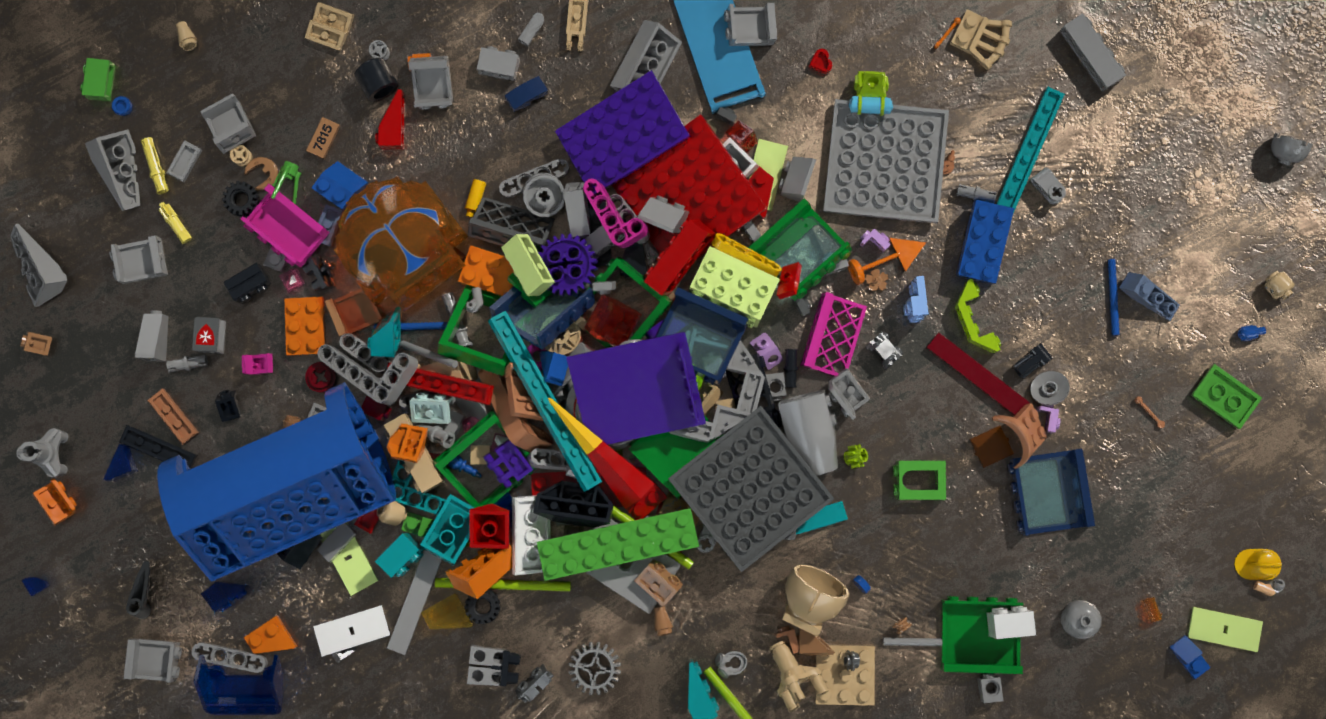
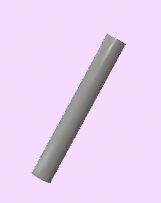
M883 638V645L942 646V638Z

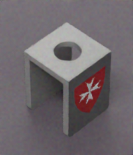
M195 317L192 351L224 354L226 321H222L219 318Z

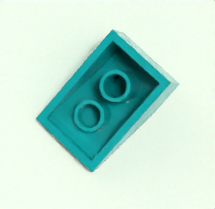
M450 494L422 540L420 547L454 566L470 539V509L474 507Z

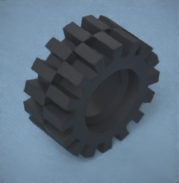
M236 181V184L232 182L230 187L227 186L225 188L227 191H223L222 195H224V198H222V201L225 203L223 205L235 216L248 217L257 207V203H260L258 199L259 194L253 186L244 181ZM240 192H244L248 196V201L243 206H237L234 202L235 196Z
M487 590L478 599L468 596L464 606L466 615L476 624L492 622L501 610V602L498 599V595L492 590ZM479 599H486L490 603V610L486 614H480L476 610L475 605Z

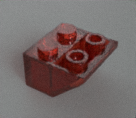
M602 294L584 328L596 339L619 346L622 342L628 341L642 314L617 299Z

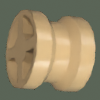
M239 145L231 149L230 158L238 166L244 167L252 160V153L246 147Z

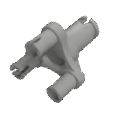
M52 428L40 440L23 443L17 449V457L20 460L29 461L40 466L49 477L66 475L68 469L66 465L60 464L58 451L60 443H65L68 440V434L60 429Z

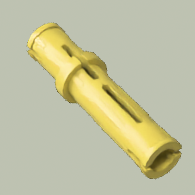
M144 138L140 142L149 165V175L153 179L156 193H167L169 188L164 177L165 171L162 170L153 138Z

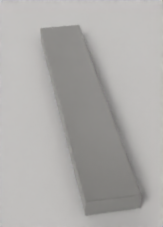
M424 550L387 649L403 655L407 653L442 559Z

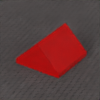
M495 504L470 509V548L509 549V510Z

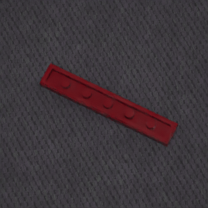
M939 332L926 347L1015 416L1026 404H1030L1024 397Z

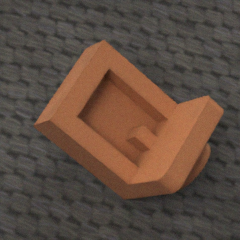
M789 625L778 628V632L774 633L775 637L779 638L787 635L792 653L800 652V635L795 634L794 628H789Z

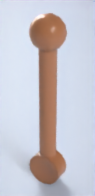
M1140 396L1136 397L1135 402L1140 404L1157 422V427L1164 428L1165 422L1160 421L1144 404Z

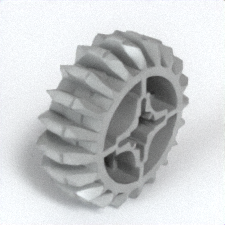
M589 642V649L583 644V652L576 649L575 652L579 656H571V659L576 662L569 663L570 667H574V670H570L569 674L576 675L571 681L578 680L579 682L575 687L579 688L582 684L584 686L582 689L583 693L589 688V695L593 694L594 689H596L597 695H600V688H603L605 693L608 692L606 685L613 688L614 684L611 680L617 682L619 680L614 674H621V670L615 669V667L621 666V662H614L619 656L615 655L612 657L611 654L614 652V649L612 648L607 652V644L601 649L600 642H597L596 647H593V642ZM594 652L592 662L580 663L583 656ZM600 654H603L609 660L611 668L600 663ZM597 659V667H600L601 670H597L593 678V672H591L590 667L593 666ZM579 669L589 673L590 683L582 678ZM599 674H610L607 680L596 684Z

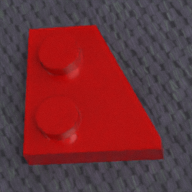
M759 166L748 181L768 209L774 177ZM767 209L759 214L762 219H765Z

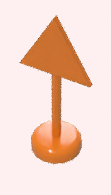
M889 238L896 253L863 267L856 259H851L848 261L850 276L856 285H860L865 281V270L897 257L906 272L926 242Z

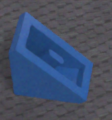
M540 352L545 382L558 386L563 385L568 368L567 356L555 352Z

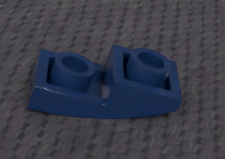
M537 76L507 93L504 98L515 112L530 106L531 101L547 95L548 89L540 77Z

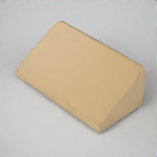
M703 381L699 389L703 412L706 416L721 397L723 391L716 385H710Z

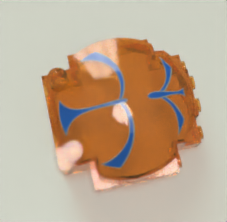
M396 176L390 180L381 182L376 180L369 183L364 190L353 195L346 202L347 207L340 219L336 221L341 231L336 236L337 247L333 250L340 258L345 269L356 280L375 306L390 296L405 312L466 266L453 248L468 238V236L426 181L418 183L410 180L403 183Z

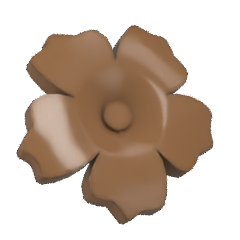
M874 268L870 272L871 275H866V283L870 284L868 289L871 291H877L878 288L881 291L886 289L887 283L884 281L889 279L888 274L884 272L880 274V270Z

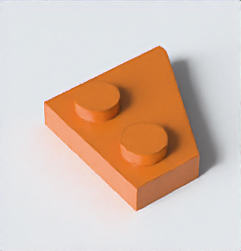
M278 615L244 637L254 654L298 647Z

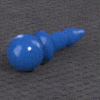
M459 455L448 463L451 469L458 470L460 473L464 470V472L471 474L473 477H482L478 470L466 465L467 461H463Z

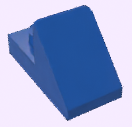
M1184 635L1170 646V649L1193 679H1197L1211 668L1202 657L1203 652L1187 636Z

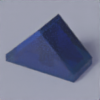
M124 444L118 445L103 480L115 481L138 472L128 446Z

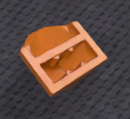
M401 424L399 429L390 437L387 445L391 458L418 463L424 453L428 428Z

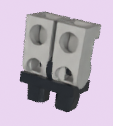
M472 645L469 664L476 665L469 666L467 684L505 687L507 684H518L519 672H509V664L520 665L521 654L511 652V649Z

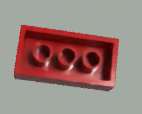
M698 219L686 220L681 225V232L677 237L674 236L669 241L668 245L670 247L666 252L663 251L658 256V263L645 274L647 278L644 282L661 296L669 295L673 292L716 234Z

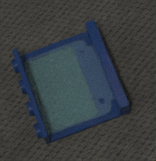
M512 287L491 305L489 309L492 317L506 311L520 337L543 350L596 302L593 289L589 288L584 293L579 291V294L572 291V296L565 292L563 297L558 291L556 295L551 294L539 306L534 308L521 297L522 292L516 287Z
M678 287L675 292V300L656 337L685 332L690 355L692 356L695 376L702 377L703 381L710 385H714V383L719 385L748 326V318Z
M1083 449L1034 455L1017 469H1014V466L1021 461L1022 457L1010 459L1008 471L1009 474H1012L1013 478L1011 490L1016 496L1014 509L1019 515L1017 528L1022 536L1095 526Z

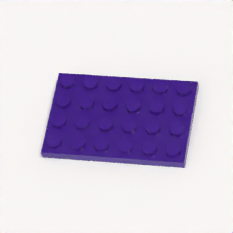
M652 70L555 130L584 183L588 179H596L604 185L605 189L691 137ZM593 186L594 190L592 192H594L597 195L598 193L595 190L596 186Z

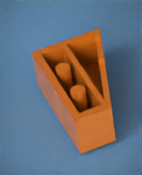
M510 544L509 549L483 548L471 560L464 559L461 561L462 565L453 571L451 568L446 570L445 572L453 587L475 599L484 595L492 585L497 583L504 574L512 569V547Z

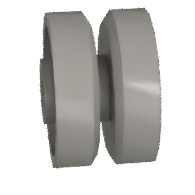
M538 173L526 181L523 188V200L527 209L532 214L539 217H549L556 214L563 207L565 202L564 188L556 176L549 173ZM543 191H546L547 196L541 197L540 193L543 194Z

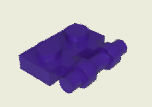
M509 439L494 449L498 455L496 458H493L490 453L483 457L487 462L486 466L489 470H493L497 476L496 479L505 488L512 485L509 480L510 477L514 476L519 481L533 471L525 457ZM502 462L508 468L505 472L499 467V464Z

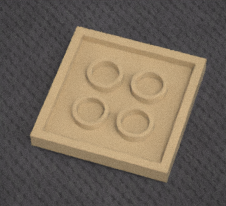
M829 645L835 651L833 655L816 656L815 667L819 668L822 672L821 677L829 691L821 696H817L815 691V704H875V646ZM847 650L857 652L859 655L860 664L854 671H851V669L847 670L844 665V655H846Z

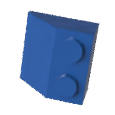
M337 161L322 172L312 186V189L347 213L368 185V182Z

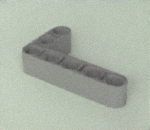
M327 344L322 345L317 352L318 358L374 401L385 405H392L396 402L418 367V360L415 357L406 353H399L382 378L379 379L336 347ZM408 359L407 365L404 366L405 361Z

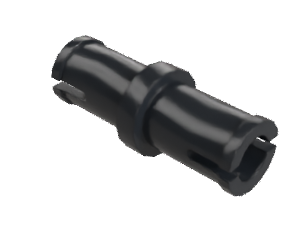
M785 349L786 363L783 366V370H785V387L797 388L796 379L797 371H799V367H797L798 349Z

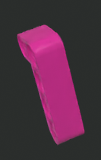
M588 179L584 183V192L613 244L620 248H627L647 235L649 228L642 220L633 218L626 223L623 222L602 183L596 179ZM593 186H596L595 190L599 194L598 196L592 192L594 190ZM606 201V207L600 210V204ZM615 217V224L609 226V220ZM641 224V230L635 233V226ZM624 234V241L618 243L619 235Z

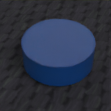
M119 96L113 100L112 110L119 116H127L132 111V103L126 97Z
M857 575L852 580L864 594L871 590L868 582L860 575Z

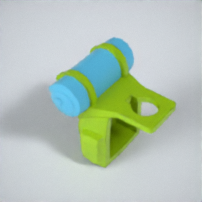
M858 71L854 79V90L857 93L849 101L851 113H857V115H861V113L880 114L881 116L891 113L893 103L891 98L886 96V92L889 89V81L885 72Z

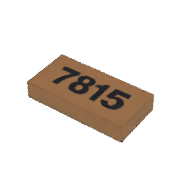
M322 117L306 151L325 160L340 125Z

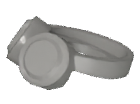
M738 651L717 654L715 664L718 666V674L725 679L729 675L740 674L747 666L746 656ZM733 657L739 658V667H725V664L730 662Z

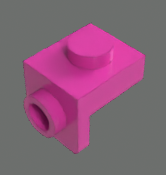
M272 354L242 355V373L249 375L273 373Z

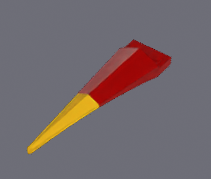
M548 398L555 411L623 507L635 520L643 519L667 498V495L652 479L602 441L552 398Z

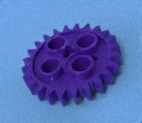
M569 233L567 238L564 234H561L560 239L553 236L554 242L547 240L548 246L541 245L544 251L543 253H538L553 280L556 272H562V277L559 280H554L555 283L547 290L549 291L553 288L552 293L556 295L559 291L562 297L565 292L569 296H572V291L579 294V288L581 287L583 290H586L584 284L591 285L592 283L589 281V278L596 277L592 273V271L598 270L597 267L593 266L598 260L592 258L596 253L590 251L592 249L590 244L585 246L587 243L585 239L580 242L578 235L574 239L571 233ZM574 250H578L579 255L576 258H571V253ZM555 253H560L559 259L552 261V256ZM568 261L570 264L567 265V268L565 269L563 266L566 265V262ZM581 269V274L578 277H573L574 270Z

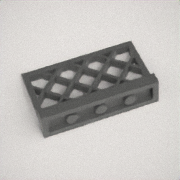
M483 197L473 218L471 217L469 221L468 236L503 246L516 234H528L537 251L543 253L541 245L545 246L555 218L539 217L528 210ZM484 205L492 206L494 209L486 211ZM509 211L511 215L504 216L502 212ZM498 214L500 218L492 220L490 215ZM485 217L488 222L479 219ZM520 217H529L530 220L522 222ZM516 219L518 224L510 225L508 221ZM545 222L548 223V226L540 227L538 223ZM504 223L506 227L498 226L496 224ZM534 225L536 229L529 231L526 226ZM519 228H522V230L524 231V233L518 232V231H515V230H516V229H519ZM539 233H540V235L542 236V238H538V237H535V236H533V235H536V234H539Z

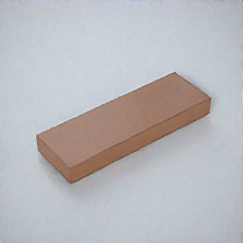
M162 388L147 400L182 445H185L199 434L165 389Z

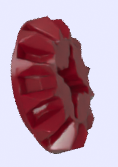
M323 362L312 364L305 374L308 387L316 392L327 391L334 386L337 379L335 371ZM325 372L324 377L327 382L322 380L318 382V377L314 373L322 374Z

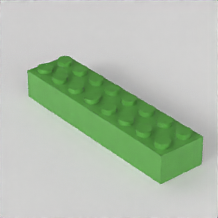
M691 508L539 541L537 542L544 580L547 581L699 547Z

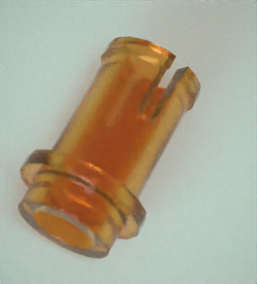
M1155 596L1144 599L1143 602L1149 615L1147 618L1150 619L1151 623L1162 620L1163 613L1159 611Z

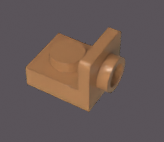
M27 332V335L22 336L20 346H23L22 351L48 356L52 337Z

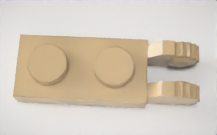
M569 0L566 50H571L572 36L579 37L578 51H583L589 0Z

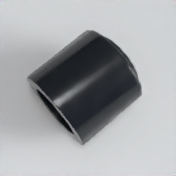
M382 58L365 61L354 73V77L370 102H377L387 98L399 87L398 82Z

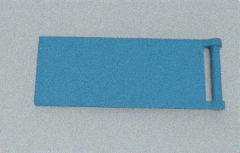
M673 0L711 113H717L720 107H730L757 97H766L749 46H729V40H726L725 32L726 28H728V23L724 20V11L727 10L729 4H734L733 0ZM753 85L757 87V90L718 103L714 102V98Z

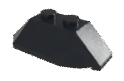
M560 481L543 492L537 493L533 513L557 523L595 528L610 524L614 505L600 486H594L584 492L579 483Z

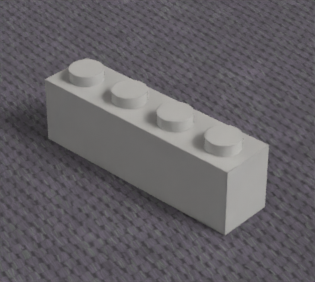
M1082 13L1064 25L1060 32L1098 87L1104 92L1126 76L1125 70L1114 59L1112 50L1105 46L1100 33H1096L1093 29L1091 20Z

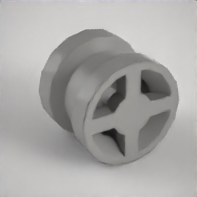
M376 40L370 44L369 53L373 59L382 58L386 61L389 58V48L383 41Z

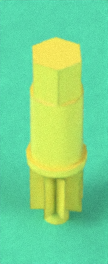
M160 203L159 206L161 208H159V212L181 243L184 244L190 241L191 235L181 223L170 204Z

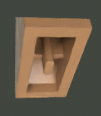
M800 628V654L805 656H823L835 653L820 636L817 637Z

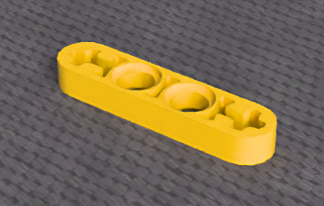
M717 233L711 242L719 251L774 277H777L782 270L776 262L723 234Z

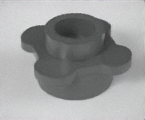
M847 650L846 655H844V665L847 670L851 669V671H854L855 668L859 667L860 658L857 652Z

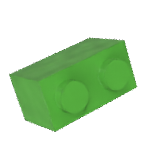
M87 58L86 64L83 66L84 82L81 83L80 87L82 95L89 100L111 102L115 64L110 60Z

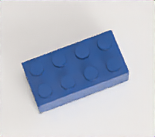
M981 200L973 201L956 276L996 284L1014 208Z

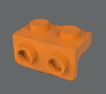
M55 478L51 479L49 484L33 493V496L54 526L74 515L76 512L75 507L77 506L71 496L68 498L65 494L66 489L62 482H57Z

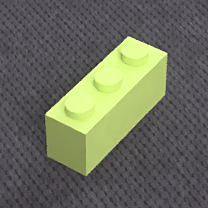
M516 234L501 247L505 258L513 268L515 276L518 277L523 291L528 296H540L555 283L528 234Z

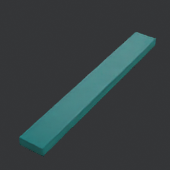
M1048 86L1045 89L996 204L1014 208L1015 211L1063 100L1064 93Z

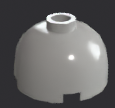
M1275 132L1271 143V150L1274 156L1279 158V163L1290 166L1291 162L1299 163L1309 155L1313 144L1308 143L1306 146V141L1287 135L1280 136V133Z
M1072 601L1067 604L1061 613L1063 629L1076 639L1093 637L1101 627V614L1094 604L1088 601Z

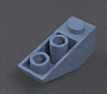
M1128 272L1119 287L1129 297L1168 321H1171L1180 304L1143 274Z

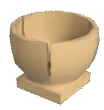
M799 564L793 568L785 585L788 601L782 620L818 637L823 622L836 617L847 604L849 598L848 589L837 578L824 570L810 565Z

